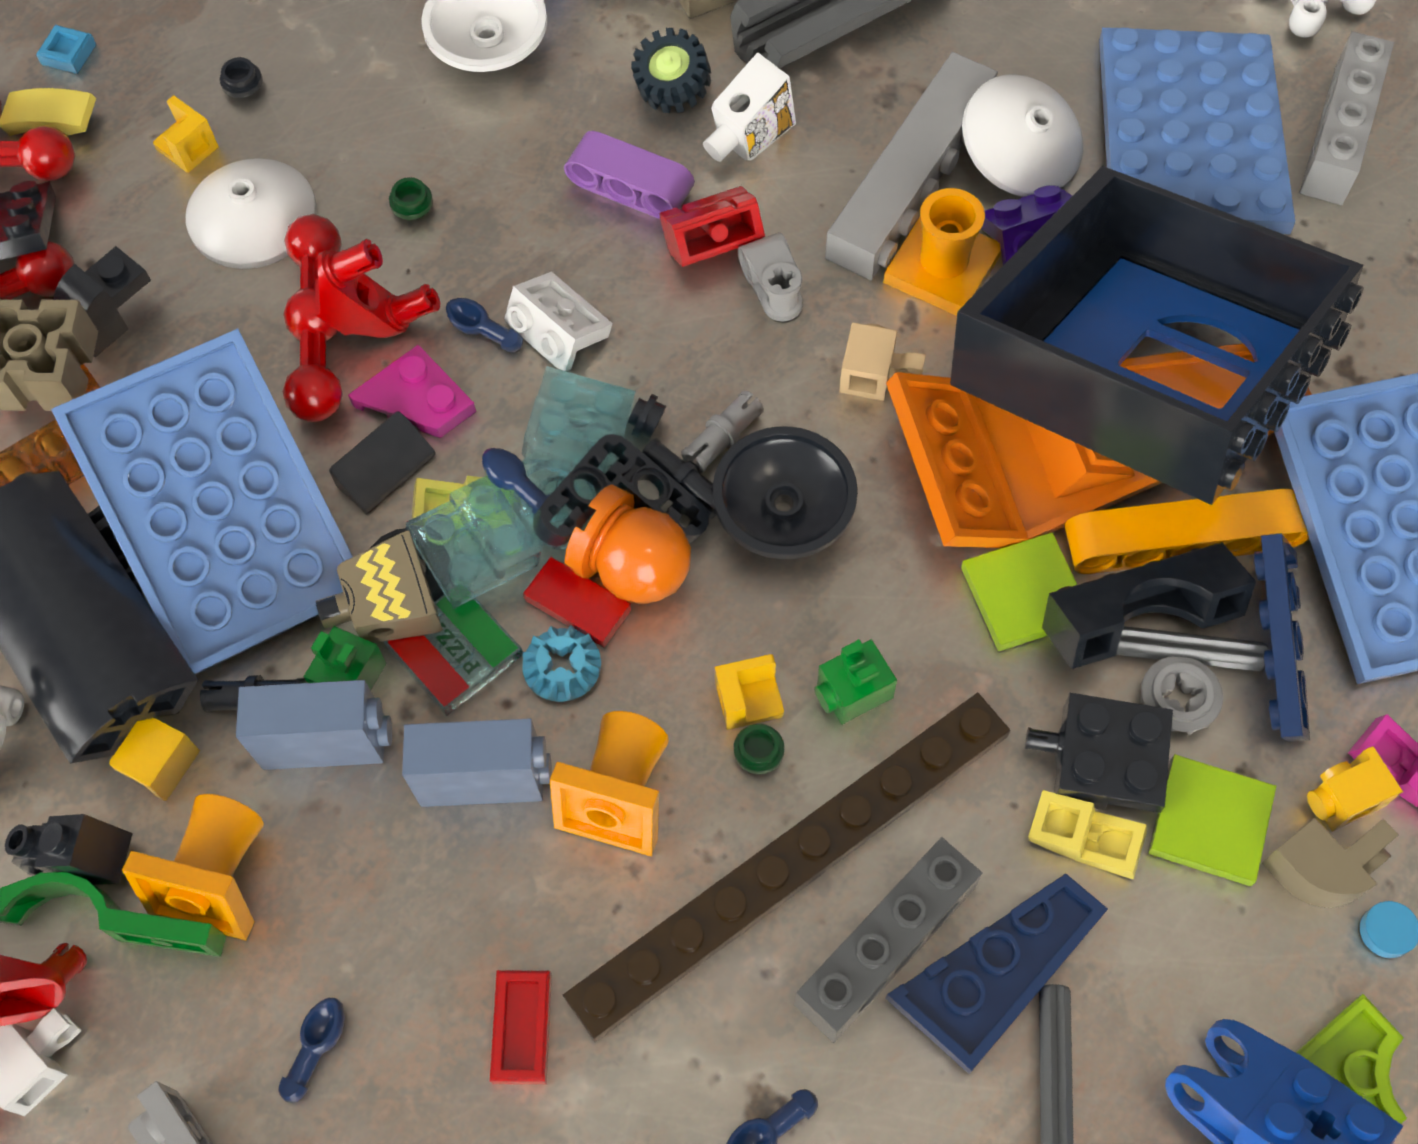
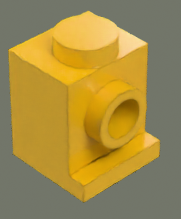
M1374 746L1365 749L1350 764L1348 761H1344L1323 772L1320 775L1323 783L1318 788L1309 791L1307 799L1314 814L1319 819L1325 820L1333 832L1384 808L1403 791Z

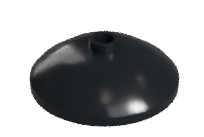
M770 427L743 437L722 457L713 480V504L716 515L725 531L737 543L751 552L776 559L807 557L832 545L850 525L858 497L856 476L844 453L827 438L810 430L797 427ZM787 503L792 508L788 511H780L776 508V505Z

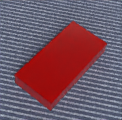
M553 557L548 559L523 592L526 602L568 627L572 625L577 631L585 635L589 633L593 642L603 648L606 647L631 612V603L617 598L609 590L592 580L578 576L570 567Z
M497 970L490 1082L492 1084L547 1085L552 986L551 971Z

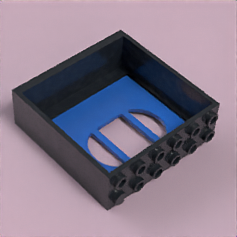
M1102 166L957 311L950 385L1212 505L1225 488L1230 491L1235 488L1244 471L1245 461L1247 459L1255 461L1266 443L1268 431L1277 432L1288 414L1289 404L1291 402L1295 404L1300 403L1309 387L1311 376L1319 377L1330 359L1331 350L1339 351L1344 345L1351 330V324L1345 322L1347 315L1355 310L1364 290L1363 286L1358 285L1364 265ZM1194 322L1219 328L1240 340L1248 348L1255 362L1163 324ZM1144 337H1151L1241 375L1246 379L1223 408H1216L1123 368L1120 365Z

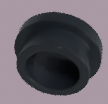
M232 58L224 63L221 68V87L231 97H248L257 92L262 85L263 77L260 69L247 58Z
M651 394L648 401L641 398L638 399L627 423L635 426L631 434L632 436L638 438L639 435L651 439L667 407L657 401L658 396Z

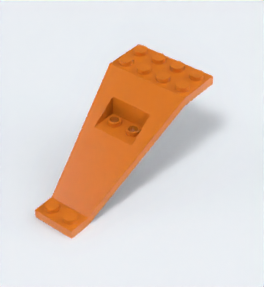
M1243 343L1218 346L1220 349L1255 362L1252 354ZM1184 351L1127 358L1120 365L1123 368L1216 408H1223L1246 379L1241 375ZM896 372L886 382L943 546L1004 548L1064 528L1066 521L1073 516L1104 510L1162 483L950 385V377ZM1309 387L1304 396L1312 395ZM1272 430L1268 431V435L1274 433Z

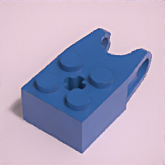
M1222 1019L1216 1021L1208 1030L1205 1039L1208 1051L1229 1077L1217 1076L1205 1069L1193 1066L1180 1065L1166 1078L1165 1087L1167 1095L1174 1107L1214 1144H1393L1403 1128L1402 1124L1300 1054L1236 1020ZM1221 1036H1227L1236 1041L1242 1048L1244 1056L1230 1049L1223 1042ZM1182 1083L1195 1090L1204 1099L1205 1103L1190 1097L1184 1090Z

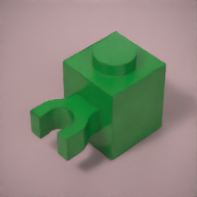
M333 626L329 634L320 631L311 647L312 652L316 656L303 677L307 683L365 680L370 690H372L387 663L377 644Z
M858 639L843 647L841 655L819 665L817 686L814 687V690L825 712L829 714L834 711L841 725L893 699L897 678L873 640L870 639L862 643Z

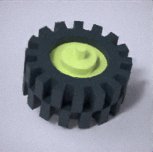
M666 28V36L662 37L659 30L653 32L654 41L650 42L645 37L640 42L643 51L636 48L633 53L635 61H631L632 75L641 97L645 103L648 101L650 107L655 110L660 105L663 113H670L671 106L674 105L677 113L683 112V103L686 102L689 103L691 108L697 105L695 95L697 94L703 99L707 94L705 86L710 87L711 68L703 44L699 43L698 37L694 34L689 37L687 30L681 28L678 36L675 35L673 28Z

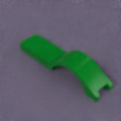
M68 872L39 873L0 888V923L22 926L34 910L51 899L77 895L91 899L98 911L99 929L117 941L221 957L226 940V935L212 924L123 911L104 891L93 883Z

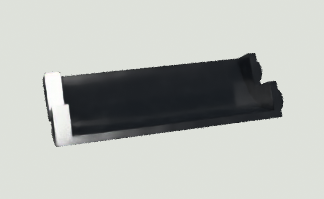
M59 471L39 474L33 472L23 473L12 482L0 486V650L70 764L113 756L135 721L179 714L198 679Z

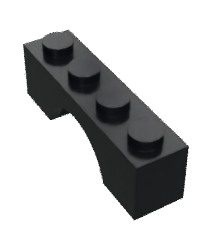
M1221 542L1204 548H1195L1177 556L1160 561H1151L1143 566L1116 574L1110 573L1099 579L1075 586H1066L1051 592L1047 600L1042 629L1070 668L1075 669L1116 656L1125 621L1140 614H1172L1189 620L1202 629L1243 617L1246 614L1256 580L1226 545Z

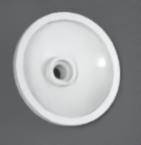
M428 0L423 9L421 24L429 49L440 60L458 69L488 72L512 66L530 55L544 37L547 27V13L543 0Z
M1009 74L998 76L985 82L969 99L962 121L964 143L975 166L991 183L1006 192L1026 197L1034 194L1036 189L1043 186L1054 185L1062 188L1076 174L1083 155L1081 128L1071 107L1053 88L1032 77Z
M262 158L240 160L217 169L197 186L186 208V227L195 247L209 260L230 268H259L276 263L288 256L284 242L288 226L299 216L317 215V205L314 193L307 179L290 165Z

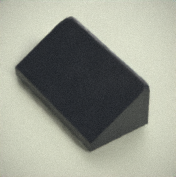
M397 411L332 465L329 472L335 485L367 514L430 460L436 452L412 423L400 411Z

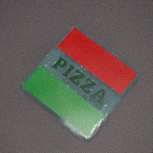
M462 582L458 583L434 602L443 631L384 641L386 648L446 716L523 656V650Z

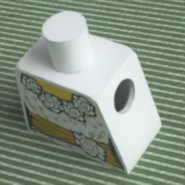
M757 53L714 101L712 112L716 130L703 142L707 153L718 162H721L732 150L744 160H753L794 126L796 120L790 76Z

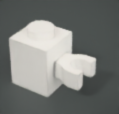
M53 1008L39 1022L32 1033L28 1029L16 1024L0 1026V1107L3 1110L22 1116L27 1115L68 1075L54 1060L52 1055L72 1041L82 1031L69 1015H62L57 1009Z

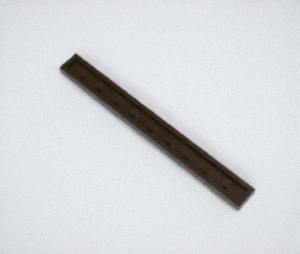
M977 692L563 994L564 999L592 1040L597 1042L1006 739L1011 730Z

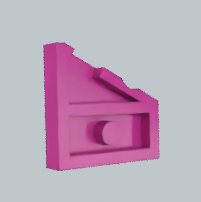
M416 345L348 394L351 404L356 409L364 411L365 407L386 414L387 418L400 411L421 432L438 438H442L476 413L474 402L419 345Z

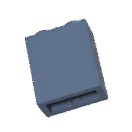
M365 680L239 687L236 738L263 770L384 763V746H391L392 721L389 715H384L381 699L374 697Z
M532 719L404 724L402 776L421 807L543 801V784H550V777L552 775L551 755L546 753L545 736H537Z

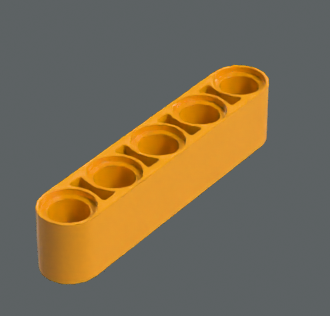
M1274 489L1219 496L1212 505L1199 499L1091 511L1073 516L1064 524L1074 569L1077 573L1081 574L1133 569L1151 561H1160L1186 553L1195 548H1204L1221 542L1226 545L1234 556L1252 555L1255 551H1262L1261 536L1282 533L1293 548L1305 543L1309 539L1294 490Z

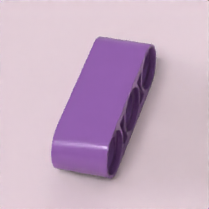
M588 131L583 136L564 165L565 174L577 186L660 219V212L675 207L680 209L695 183L693 175L683 165L596 131Z

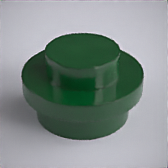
M407 177L400 179L393 185L389 195V204L396 216L406 220H413L429 212L433 204V197L429 187L421 180Z
M753 724L745 727L737 735L734 742V756L737 763L745 771L752 774H766L776 769L782 762L784 757V741L779 732L773 727L765 724Z

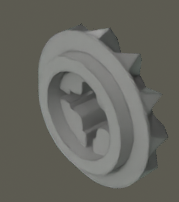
M1175 656L1163 658L1148 669L1141 682L1140 703L1173 709L1171 732L1181 731L1187 732L1190 735L1197 730L1205 727L1208 728L1221 711L1223 704L1221 684L1212 670L1198 660ZM1175 681L1177 686H1180L1182 693L1196 695L1186 703L1185 712L1178 700H1170L1169 697L1164 698L1174 690Z

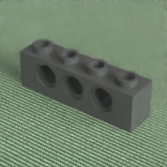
M941 837L796 992L794 1006L835 1043L975 890L983 873Z

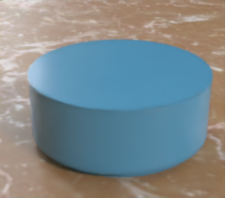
M1394 901L1380 902L1367 910L1362 916L1360 935L1364 944L1376 955L1384 958H1398L1410 952L1418 944V920L1414 913L1401 903Z

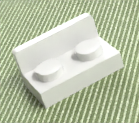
M552 271L513 286L504 318L507 325L520 333L524 340L563 373L571 370L578 350L608 338L613 324Z

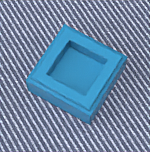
M55 25L36 56L41 65L78 74L96 46V42L92 34Z

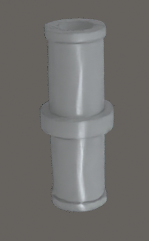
M742 391L738 398L720 415L714 414L706 422V429L688 447L681 451L683 460L687 462L696 459L699 473H703L707 466L725 448L730 449L740 440L739 434L756 417L763 413L764 408L760 400L756 398L749 405L747 401L753 394L749 391Z

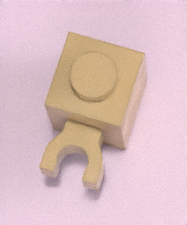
M852 322L841 368L839 393L884 401L887 390L886 382L896 372L922 375L926 355L912 352L894 353L898 330L887 329L879 324L870 323L865 325Z

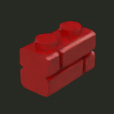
M742 186L684 204L682 209L675 207L659 213L669 253L682 267L765 238L756 197Z

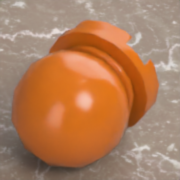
M611 484L602 489L588 505L595 509L596 512L585 530L583 531L578 527L574 528L566 548L564 562L567 566L571 567L575 574L582 578L589 579L599 573L603 586L619 599L640 605L660 601L677 592L690 571L691 546L683 529L669 514L647 507L634 509L635 501L633 494Z

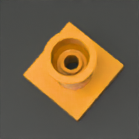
M956 188L941 189L930 194L922 203L919 219L886 269L883 283L957 316V311L983 286L1001 256L1000 243L979 233L985 220V211L981 202L971 193Z
M611 711L604 714L601 718L597 746L590 770L557 762L550 777L554 828L652 857L658 840L659 790L645 787L654 766L669 743L668 735L664 729L649 718L636 713Z
M215 794L198 795L195 797L188 826L174 861L131 851L122 868V872L147 914L212 924L224 935L246 941L254 924V919L232 876L247 849L262 830L264 822L255 811L236 800Z

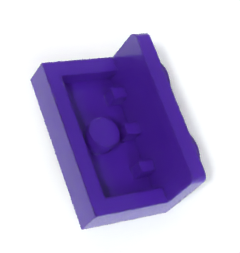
M1048 185L1036 189L1032 195L1017 200H1002L996 203L994 208L985 210V220L981 229L1000 243L1002 264L1004 265L1072 195L1059 186Z

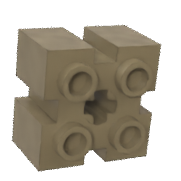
M0 299V411H26L27 404L31 401H38L44 411H51L56 406L86 394L88 377L80 366L84 363H92L98 330L79 300H41L39 310H29L23 300Z

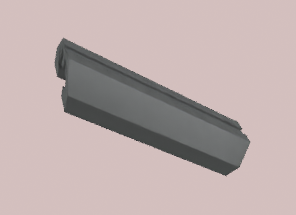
M739 0L735 3L730 16L734 50L740 59H744L747 64L759 53L780 69L912 0Z

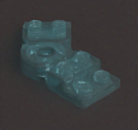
M546 366L523 440L521 454L525 458L522 462L526 470V476L546 495L551 494L600 438L609 434L624 436L636 391ZM611 452L598 469L602 470L605 474L617 461L618 457ZM487 475L451 492L448 502L406 522V531H410L416 548L453 609L537 567L543 546L548 545L535 534L532 508L514 490H504L497 487L489 480ZM583 479L574 481V488L579 496L589 500L596 497L595 488L590 482ZM565 504L560 512L552 518L550 523L558 528L572 510ZM592 516L581 527V530H585ZM569 542L560 546H548H552V549L565 550Z

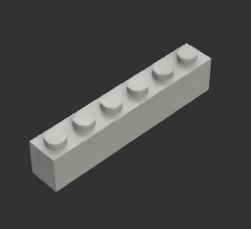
M955 52L950 54L828 230L825 259L871 281L881 266L887 268L890 265L898 248V240L902 234L908 236L918 220V211L922 203L930 194L938 190L939 179L943 173L949 175L958 161L959 149L964 143L962 131L963 114L969 99L985 82L997 77L998 71Z

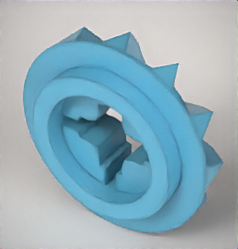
M572 625L568 628L559 629L550 626L547 632L540 636H533L531 644L526 652H523L522 672L525 681L534 693L546 700L566 702L577 699L594 686L600 675L601 656L599 649L589 633L585 635L577 631ZM549 652L556 653L561 657L570 653L569 660L575 674L569 669L566 671L562 667L557 668L555 671L551 670L553 662Z

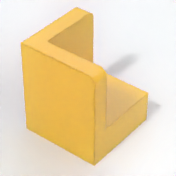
M173 95L167 100V103L176 122L153 141V144L157 151L189 173L219 146L208 120Z
M773 654L714 667L715 686L726 730L783 717L784 708L775 678L776 663Z
M156 718L136 722L110 759L109 764L116 771L143 784L156 797L166 801L200 750L186 734Z

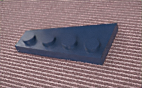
M1282 533L1261 536L1262 551H1255L1254 562L1258 581L1265 580L1267 600L1259 601V613L1263 630H1270L1272 649L1264 651L1266 675L1268 680L1275 679L1277 699L1269 701L1271 726L1273 730H1280L1281 738L1288 742L1309 741L1306 678L1303 670H1297V661L1303 660V635L1299 622L1292 621L1291 613L1301 609L1300 589L1296 586L1293 572H1288V569L1298 568L1297 552Z
M1065 873L1016 906L1000 920L969 938L966 943L926 967L923 972L905 984H901L889 992L886 999L970 1074L1105 914L1108 908Z

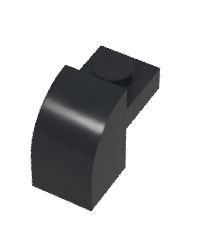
M115 246L85 272L74 264L60 280L53 300L80 301L98 330L93 355L96 358L129 330L117 309L148 284L151 279L143 267Z

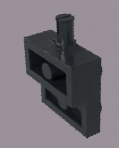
M1070 692L1063 707L1062 724L1059 732L1055 733L1028 727L1025 749L1055 753L1057 768L1054 793L1094 803V808L1105 810L1107 805L1111 804L1161 813L1165 807L1173 709Z

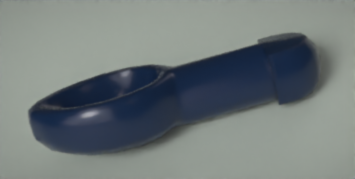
M456 298L447 303V317L458 330L468 335L482 334L500 344L501 349L507 352L515 353L522 347L523 338L521 334L513 328L509 330L491 320L485 308L478 302L468 298Z
M501 448L485 450L482 455V466L489 480L501 489L514 490L532 508V513L535 515L550 494L546 495L526 476L524 464L515 454Z
M328 997L316 1004L306 1015L300 1030L302 1047L286 1078L282 1077L279 1083L278 1093L284 1101L298 1102L304 1097L308 1091L306 1085L322 1054L331 1050L341 1037L344 1028L345 1012L343 1003L339 999Z
M807 1089L791 1094L792 1099L768 1118L747 1120L738 1126L731 1134L727 1144H777L778 1139L805 1117L809 1120L815 1114L818 1108L816 1095Z

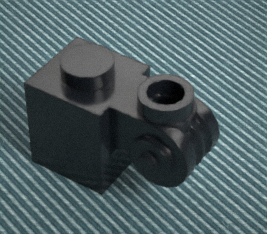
M86 814L49 816L48 822L42 823L41 826H25L22 824L15 826L6 838L5 851L13 856L12 863L31 876L47 872H68L84 878L94 885L119 884L133 833Z

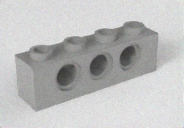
M1351 31L1334 69L1299 194L1343 205L1360 172L1394 42Z

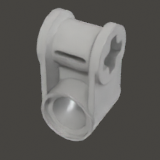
M779 232L738 247V257L743 273L748 283L752 285L767 316L775 321L782 322L797 317L803 307V299L799 291L802 285V275L791 255L789 245L783 234Z

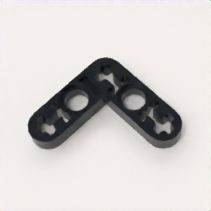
M609 434L600 438L544 501L533 517V528L541 541L553 546L565 545L569 542L574 528L578 527L581 529L596 511L588 506L593 499H584L575 491L574 481L583 479L594 486L596 495L605 487L613 484L633 494L635 501L634 509L647 507L669 514L683 529L689 544L693 543L707 529L709 524L707 510L699 500L630 441L616 434ZM612 452L618 459L604 474L598 467L607 455ZM647 480L657 487L659 498L651 500L644 497L639 492L638 481ZM670 500L672 505L664 512L661 507ZM566 504L572 512L563 524L556 528L550 521ZM683 514L690 519L686 528L679 523Z

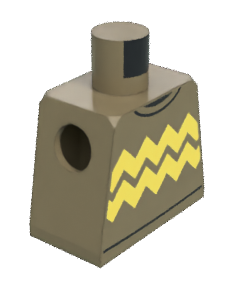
M409 530L340 563L337 566V573L343 592L316 600L317 610L325 629L352 621L358 636L373 643L443 631L417 548Z

